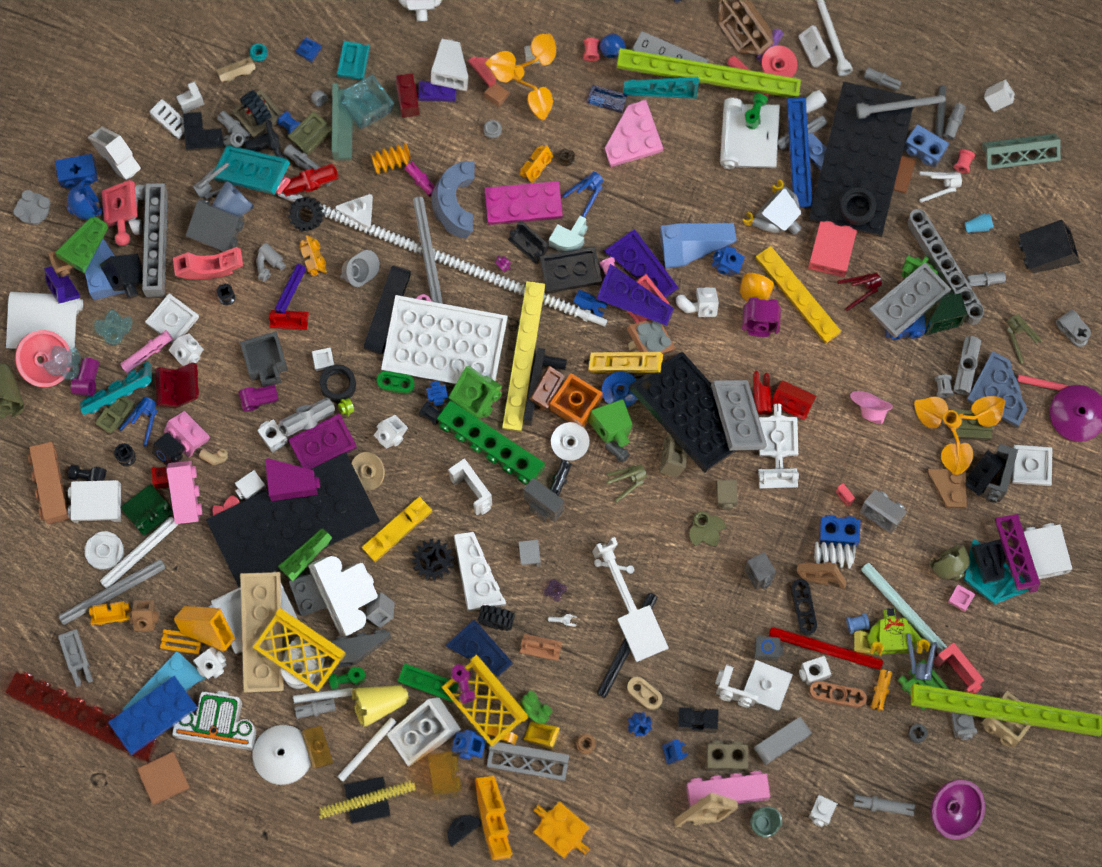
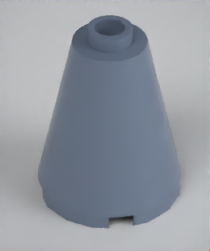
M228 181L224 183L212 204L222 210L242 216L254 208V205Z

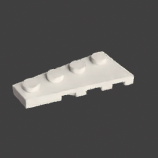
M474 532L454 535L467 611L480 610L482 605L506 606L507 603L501 595L500 588L497 582H495Z

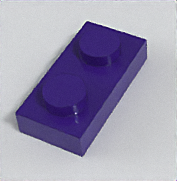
M420 81L419 101L456 102V89L431 84V81Z

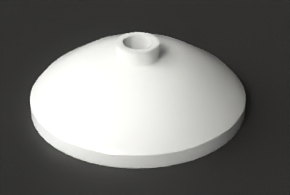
M278 725L267 729L259 736L253 748V763L262 778L273 784L286 785L296 782L306 774L311 765V760L302 731L292 726ZM281 749L285 751L283 756L278 755V751Z

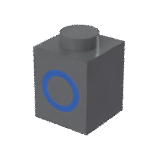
M756 636L754 659L778 661L779 656L783 655V644H780V638Z

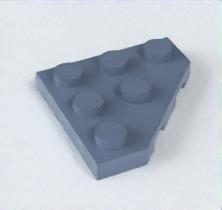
M992 351L966 401L973 404L982 397L997 396L1003 398L1005 406L1001 419L1018 428L1027 411L1026 404L1023 402L1021 390L1012 371L1010 360Z

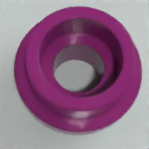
M498 255L494 262L503 272L510 270L509 265L511 262L504 255L502 257Z

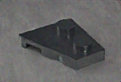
M1001 539L971 547L983 583L987 584L1002 580L1005 574L1004 563L1006 562V555L1004 554Z

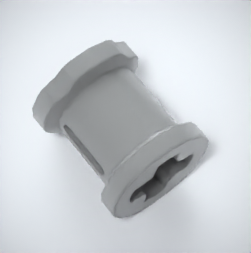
M939 375L934 378L938 388L937 397L946 398L954 395V391L951 390V375Z

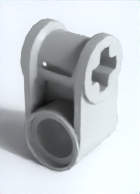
M1071 309L1056 320L1058 328L1075 346L1083 347L1087 344L1091 330L1074 310Z

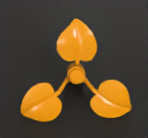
M539 34L533 38L530 47L531 53L536 57L533 60L515 65V56L509 51H501L492 55L485 62V65L500 82L516 80V83H521L534 90L528 93L527 102L533 114L540 120L546 119L552 108V94L546 87L537 89L536 86L521 80V78L524 76L523 67L538 60L545 66L554 60L556 43L551 34Z
M940 397L915 400L916 414L923 425L928 428H938L943 420L951 428L956 444L951 443L944 447L941 453V460L953 475H959L966 471L971 465L974 456L971 445L968 443L960 444L956 429L962 423V418L978 419L980 425L992 427L1001 420L1005 406V400L1001 397H982L976 400L971 407L975 416H968L962 413L958 415L954 410L948 411L946 401Z

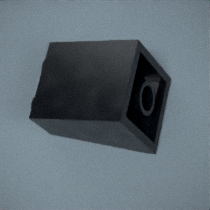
M1063 220L1019 234L1021 241H1018L1021 252L1025 253L1026 258L1023 259L1025 267L1033 273L1081 263L1071 229Z

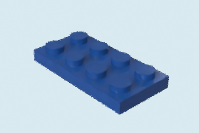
M174 675L108 723L129 753L133 755L198 708Z

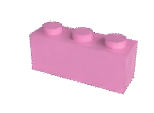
M192 461L168 463L167 474L175 524L198 522L200 515L203 513L201 503L198 504L197 501L200 491L199 485H195L194 478H197L196 466H192Z

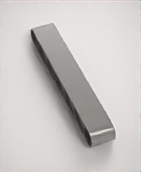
M921 209L913 210L907 223L909 229L925 255L929 257V262L934 270L938 271L937 275L951 288L949 295L965 321L970 325L978 324L984 314L983 306L927 214ZM913 218H919L921 222H915ZM927 233L931 237L925 238L922 234ZM932 249H938L940 253L936 254ZM946 264L950 269H944L941 265ZM951 280H957L959 285L952 284ZM960 296H967L969 300L964 301ZM975 311L977 312L978 316L974 317L970 314V312Z

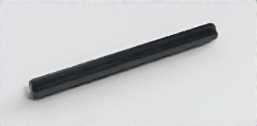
M649 592L640 609L649 605L652 609L658 597ZM626 638L622 642L597 690V695L602 698L607 697L631 651Z

